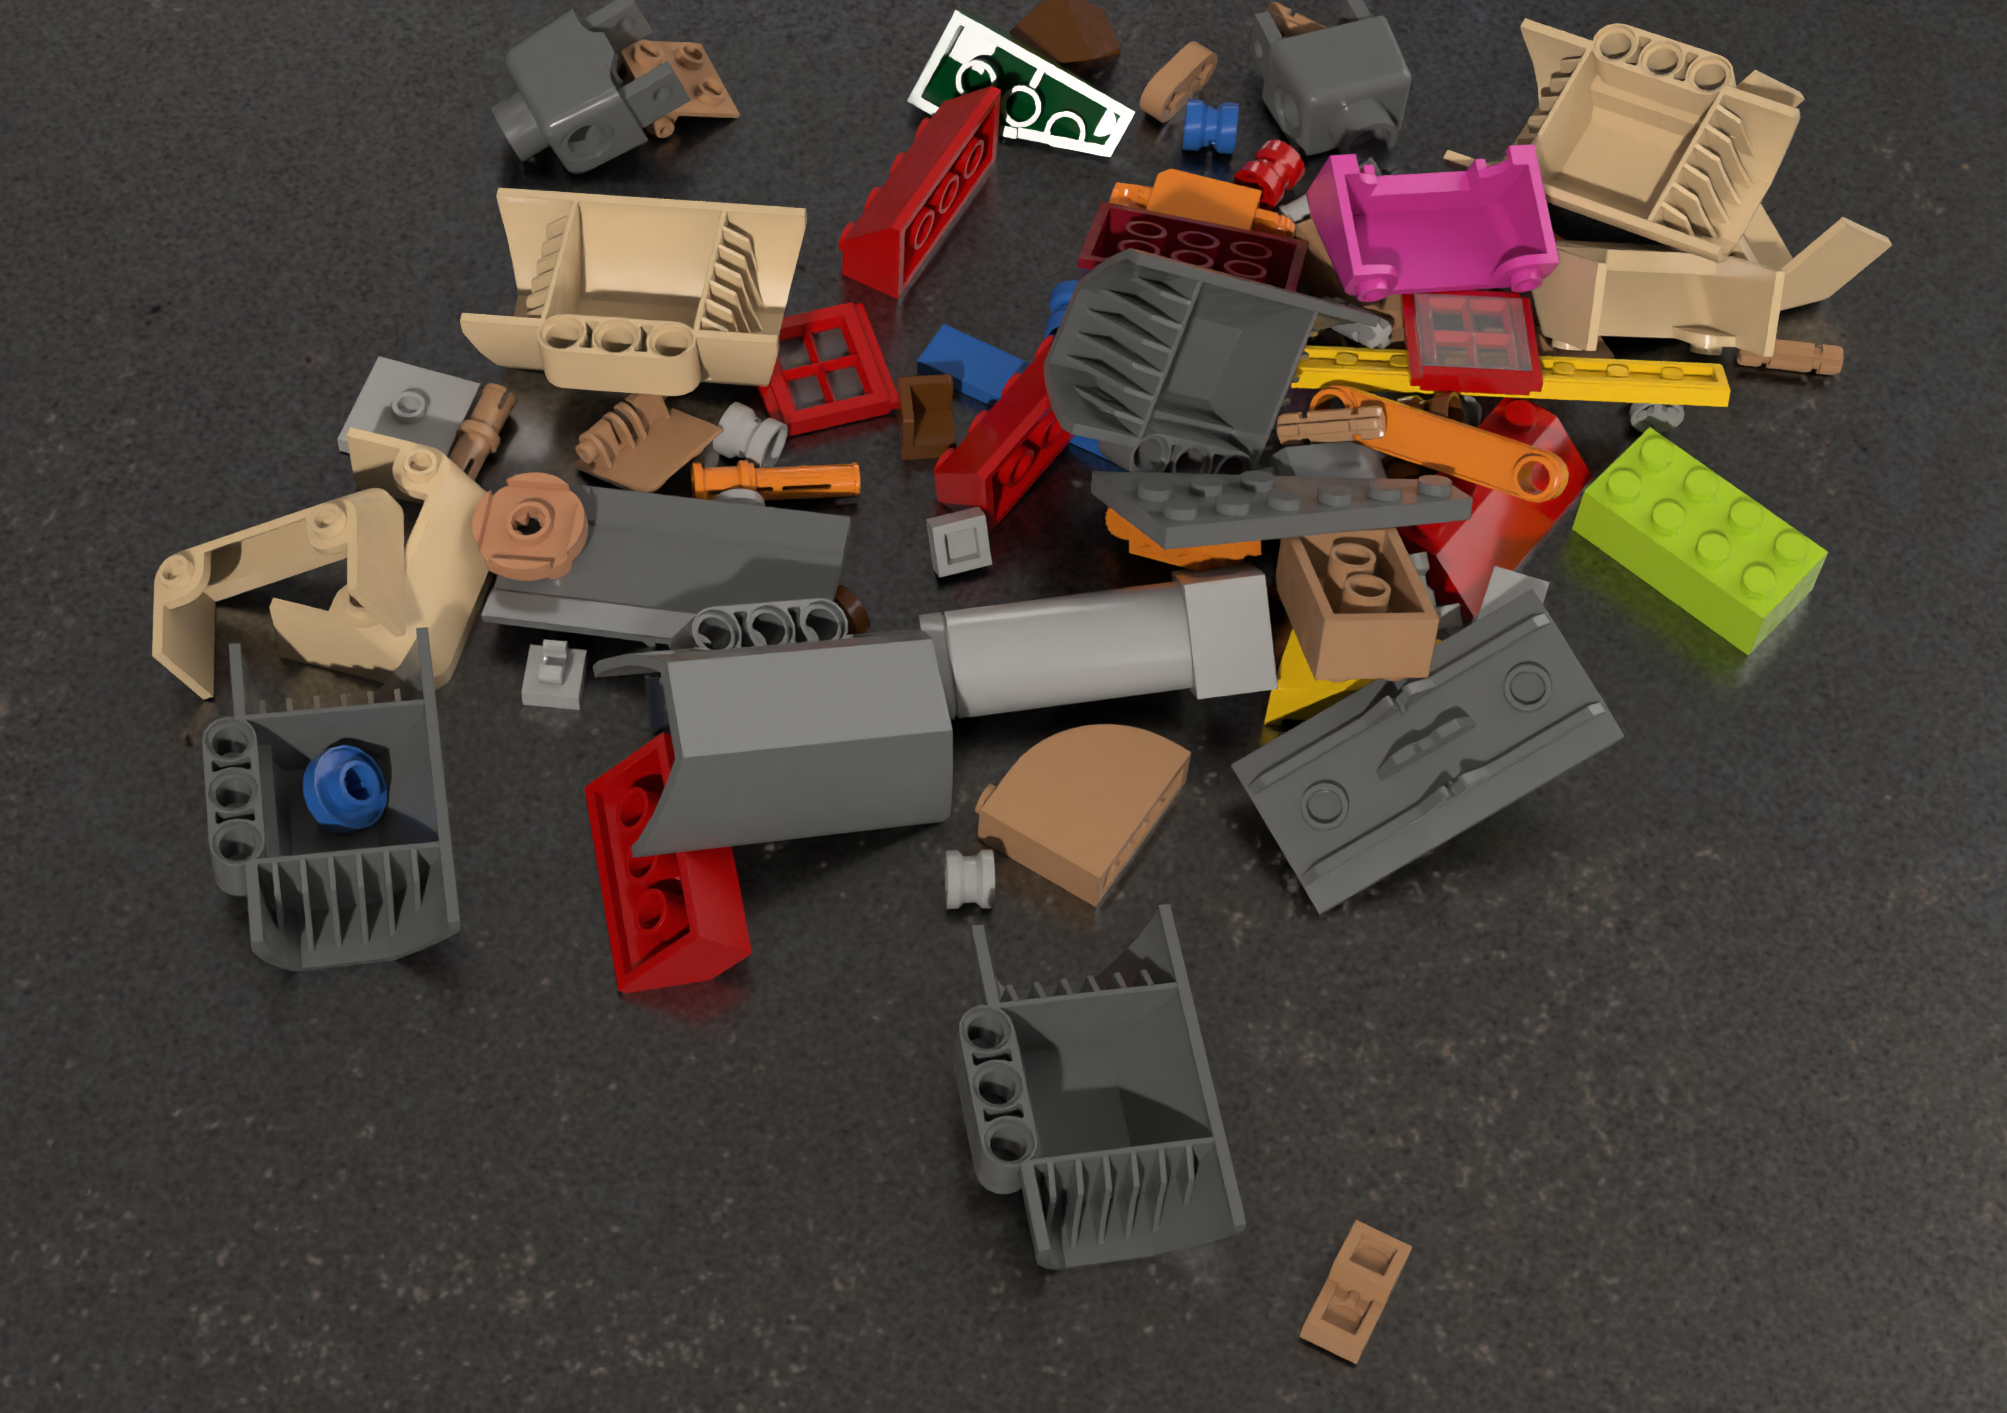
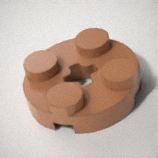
M522 473L506 479L508 486L499 489L494 495H492L490 490L481 498L473 515L472 532L488 570L494 574L519 581H535L546 577L559 579L571 571L573 560L581 553L587 540L588 519L579 497L570 491L569 485L559 477L547 473ZM530 518H538L539 524L542 527L538 532L531 535H523L521 531L517 530L518 526H527Z

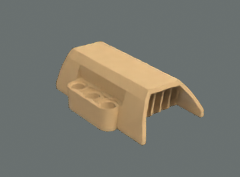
M1525 18L1520 28L1534 65L1539 105L1532 116L1529 117L1528 122L1513 145H1535L1546 201L1716 263H1722L1737 246L1777 174L1801 118L1799 109L1737 89L1733 66L1728 59L1691 45L1620 23L1603 27L1595 34L1592 41ZM1623 56L1622 58L1614 59L1615 57ZM1672 71L1668 74L1659 75L1662 72ZM1712 87H1719L1715 90L1706 91L1707 89ZM1447 150L1443 157L1447 167L1458 171H1467L1475 160L1451 150ZM1507 155L1502 161L1487 162L1486 165H1497L1507 160Z
M498 188L496 196L508 239L518 291L514 316L462 313L460 319L464 335L480 353L496 365L515 369L543 370L547 380L553 385L583 390L679 396L692 392L698 387L700 382L764 387L769 385L780 347L779 334L807 224L806 208Z

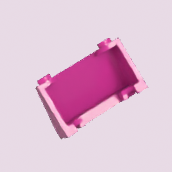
M1535 145L1508 146L1506 149L1507 160L1497 165L1487 166L1485 159H1475L1467 171L1376 176L1374 165H1363L1359 171L1356 154L1330 155L1308 189L1306 197L1310 216L1344 291L1348 295L1357 296V299L1361 302H1374L1388 295L1505 287H1511V290L1514 292H1527L1539 288L1543 284V279L1549 276L1560 262Z

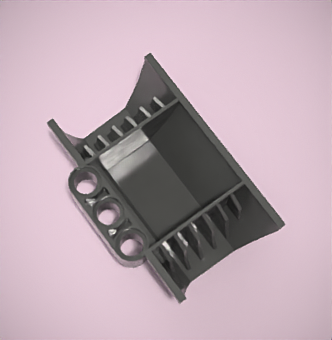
M1129 248L1097 265L1077 282L1043 364L1045 386L1051 408L1061 428L1073 435L1099 440V450L1102 455L1126 472L1241 475L1245 471L1267 468L1271 456L1281 450L1270 437L1271 430L1277 429L1276 418L1280 408L1289 405L1291 402L1285 395L1291 383L1299 382L1300 377L1295 374V370L1299 360H1306L1309 357V353L1304 351L1308 338L1317 336L1319 330L1336 325L1360 323L1377 327L1380 317L1362 309Z
M812 598L708 607L702 609L674 635L671 642V650L624 654L599 660L593 665L595 678L661 672L659 681L664 689L665 709L668 713L675 761L653 815L637 842L631 846L633 858L943 822L951 815L953 786V730L933 639L926 631L918 629L847 635L848 620L844 611L829 599ZM806 625L817 633L819 640L812 637ZM753 629L761 633L767 645L759 642L753 633ZM698 634L707 637L712 643L714 650L707 648L701 642Z
M428 627L416 628L417 638L404 660L374 695L373 691H367L368 701L366 703L347 706L346 693L340 694V707L320 708L319 696H313L314 709L293 710L292 698H286L287 711L283 712L276 711L255 686L242 655L241 644H228L234 717L227 716L215 720L208 725L202 737L209 849L213 875L220 889L230 895H247L252 952L264 962L282 969L298 972L393 961L423 950L461 931ZM342 745L360 748L370 755L382 770L387 785V804L382 816L370 827L350 834L332 832L318 823L309 811L303 795V775L309 762L319 753ZM232 752L241 753L235 757H223V755ZM233 803L245 804L236 809L226 808V806ZM234 855H249V857L244 860H229V858Z
M1158 905L1156 914L1136 940L1095 978L1091 975L1087 976L1085 980L1069 983L1065 978L1060 979L1057 985L1041 987L1038 981L1033 982L1031 989L1015 991L1013 985H1006L1004 988L993 972L984 925L971 926L970 939L984 1005L972 1007L963 1014L959 1022L954 1044L953 1064L975 1174L978 1181L987 1190L996 1194H1010L1022 1189L1037 1264L1046 1269L1064 1270L1157 1257L1244 1232L1247 1223L1171 905ZM986 1039L996 1047L990 1049L980 1048L974 1045L971 1040ZM988 1093L1002 1096L1007 1103L992 1104L987 1102L982 1095ZM1006 1149L1014 1152L1019 1159L1004 1161L997 1158L993 1151Z

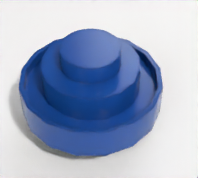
M342 745L323 751L309 762L303 775V795L307 807L317 822L328 830L341 834L358 832L370 827L382 816L387 804V785L382 770L377 763L360 748Z

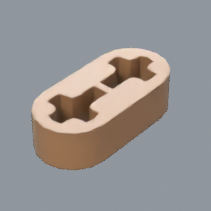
M1196 41L1188 43L1149 81L1140 99V109L1162 123L1170 120L1186 105L1187 98L1192 99L1209 81L1216 68L1217 55Z

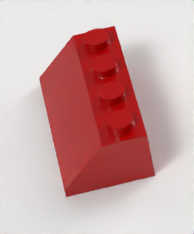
M990 86L946 100L931 119L928 117L923 119L917 129L914 143L907 153L902 151L897 155L892 164L889 178L882 187L876 186L870 192L863 214L856 223L851 221L844 228L838 245L839 250L843 252L842 275L898 299L996 160L1000 89Z
M1049 335L1043 340L1036 351L1034 361L1023 373H1015L1007 381L998 402L990 411L983 410L974 418L966 438L956 449H947L941 455L934 468L937 501L954 512L979 506L986 516L988 534L993 531L1075 436L1061 428L1051 408L1045 386L1043 364L1055 338L1054 335Z
M1504 397L1477 428L1550 451L1559 456L1566 464L1569 473L1568 483L1559 496L1540 503L1530 502L1439 471L1436 475L1449 478L1453 486L1473 498L1471 519L1395 527L1408 554L1427 552L1430 569L1425 574L1427 586L1434 590L1435 600L1445 606L1459 603L1461 616L1470 622H1473L1480 613L1494 566L1516 572L1591 484L1593 478L1558 417L1527 398ZM1537 462L1532 469L1531 479L1537 489L1544 491L1549 484L1550 475L1547 468L1540 462Z
M664 732L584 787L618 991L624 993L712 980L752 954L732 846L633 858L631 846L637 842L653 815L675 761L672 737Z

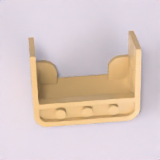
M1754 70L1736 86L1737 89L1794 108L1805 100L1801 92L1757 70ZM1760 204L1730 256L1786 271L1780 311L1829 298L1890 248L1892 244L1888 237L1842 217L1793 258L1762 204Z
M1555 240L1560 263L1549 276L1543 279V284L1539 288L1531 290L1542 335L1552 338L1551 346L1555 348L1575 351H1596L1598 336L1676 338L1689 342V351L1698 354L1721 355L1722 347H1736L1763 357H1773L1786 271L1730 255L1722 263H1716L1669 245Z
M350 427L346 437L356 488L361 490L381 488L394 498L423 505L404 548L406 634L395 637L347 592V585L337 592L329 611L273 597L269 608L280 656L385 683L400 666L416 640V628L428 627L434 687L437 690L451 679L494 576V573L488 570L472 532V520L475 509L487 492L444 453L434 447Z
M369 488L173 554L161 564L154 580L152 656L203 700L214 697L215 602L347 558V592L395 637L406 634L404 513L402 507L387 491L381 488Z

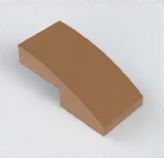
M1356 1220L1332 1265L1328 1279L1314 1303L1299 1337L1357 1364L1404 1268L1412 1246Z

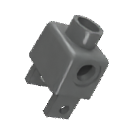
M615 0L581 21L575 11L571 9L507 52L505 57L506 66L519 91L492 106L491 110L521 161L524 162L551 146L564 167L571 174H584L649 141L642 128L691 101L668 61L621 88L610 70L614 54L653 32L635 0Z
M1342 0L1337 26L1283 39L1269 11L1254 14L1249 50L1265 79L1262 99L1292 148L1301 156H1310L1337 149L1339 155L1356 154L1358 165L1367 161L1370 157L1377 161L1386 155L1394 147L1398 139V131L1402 126L1412 79L1409 67L1386 17H1372L1363 0Z

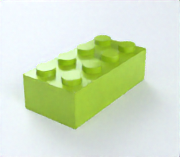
M1651 427L1584 491L1572 528L1748 656L1813 589L1828 554V551Z

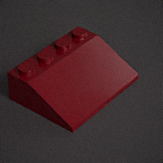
M1101 201L1078 256L1077 269L1084 277L1111 256L1133 248L1299 293L1309 241Z

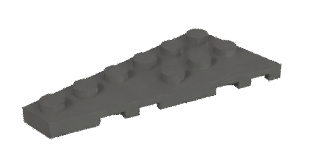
M1092 471L1091 493L1164 550L1470 520L1473 501L1472 497L1453 486L1449 478L1438 475H1424L1418 479L1274 476L1264 471H1245L1241 475Z

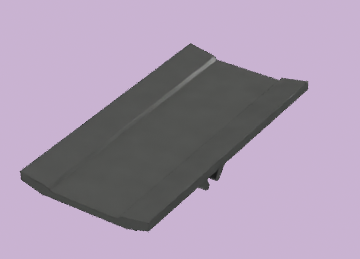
M568 484L570 491L579 497L588 519L587 540L581 553L573 560L571 571L559 579L546 577L535 581H519L498 575L481 617L483 622L642 641L650 647H655L656 643L667 644L671 649L674 635L702 609L708 607L812 598L829 599L834 602L847 552L852 525L851 517ZM530 518L527 526H518L517 530L521 531L523 535H531L538 532L542 527L539 524L538 518ZM806 625L812 637L819 640L817 633ZM753 629V633L759 642L767 645L761 633ZM698 634L701 642L707 648L714 650L710 640L702 634Z
M1531 589L1435 645L1428 678H1405L1400 681L1377 679L1231 764V768L1279 845L1319 915H1322L1624 738V735L1548 611Z

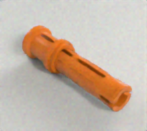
M739 460L737 466L703 467L700 462H692L691 491L692 498L713 500L721 492L731 489L753 490L759 493L765 501L834 497L859 498L860 471L858 462H852L851 464L754 468V464L748 463L747 460Z

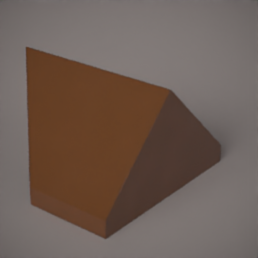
M1044 0L1009 31V34L1061 66L1120 54L1119 42L1105 12L1086 0Z

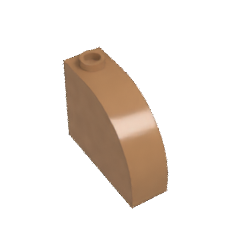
M1086 725L1054 734L1023 754L1011 767L999 785L992 782L985 788L975 808V813L979 814L977 839L1096 907L1186 783L1191 752L1158 734L1125 725Z

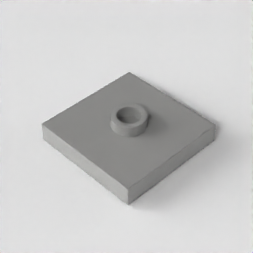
M378 356L337 439L339 451L349 453L346 435L350 427L434 447L449 458L458 441L456 431L459 425L470 418L482 396L481 384Z

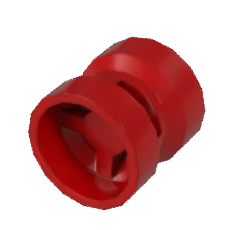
M1276 139L1268 140L1255 154L1254 161L1247 162L1234 175L1233 183L1261 190L1259 209L1271 211L1283 199L1284 192L1291 190L1304 177V162L1300 155L1287 143Z

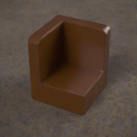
M952 375L898 377L897 425L902 460L940 458L947 449H956L957 442L952 412Z

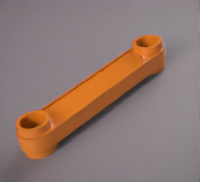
M1331 385L1322 388L1310 403L1309 411L1328 410L1333 398L1337 396L1342 400L1345 408H1353V413H1358L1359 407L1380 406L1386 417L1384 437L1361 440V435H1355V441L1350 442L1530 502L1540 503L1555 499L1563 492L1568 483L1569 473L1566 464L1559 456L1550 451L1351 386ZM1537 462L1543 464L1550 475L1549 484L1544 491L1537 489L1531 479L1532 469Z

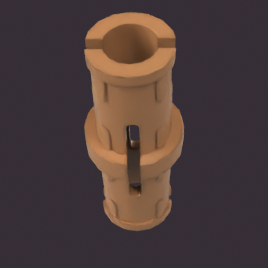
M490 383L484 387L482 396L468 420L461 422L456 431L458 441L449 456V459L474 481L487 456L497 451L501 443L499 433L508 415L517 403V398L512 392L508 393L505 400L502 401L501 398L507 388L498 384Z

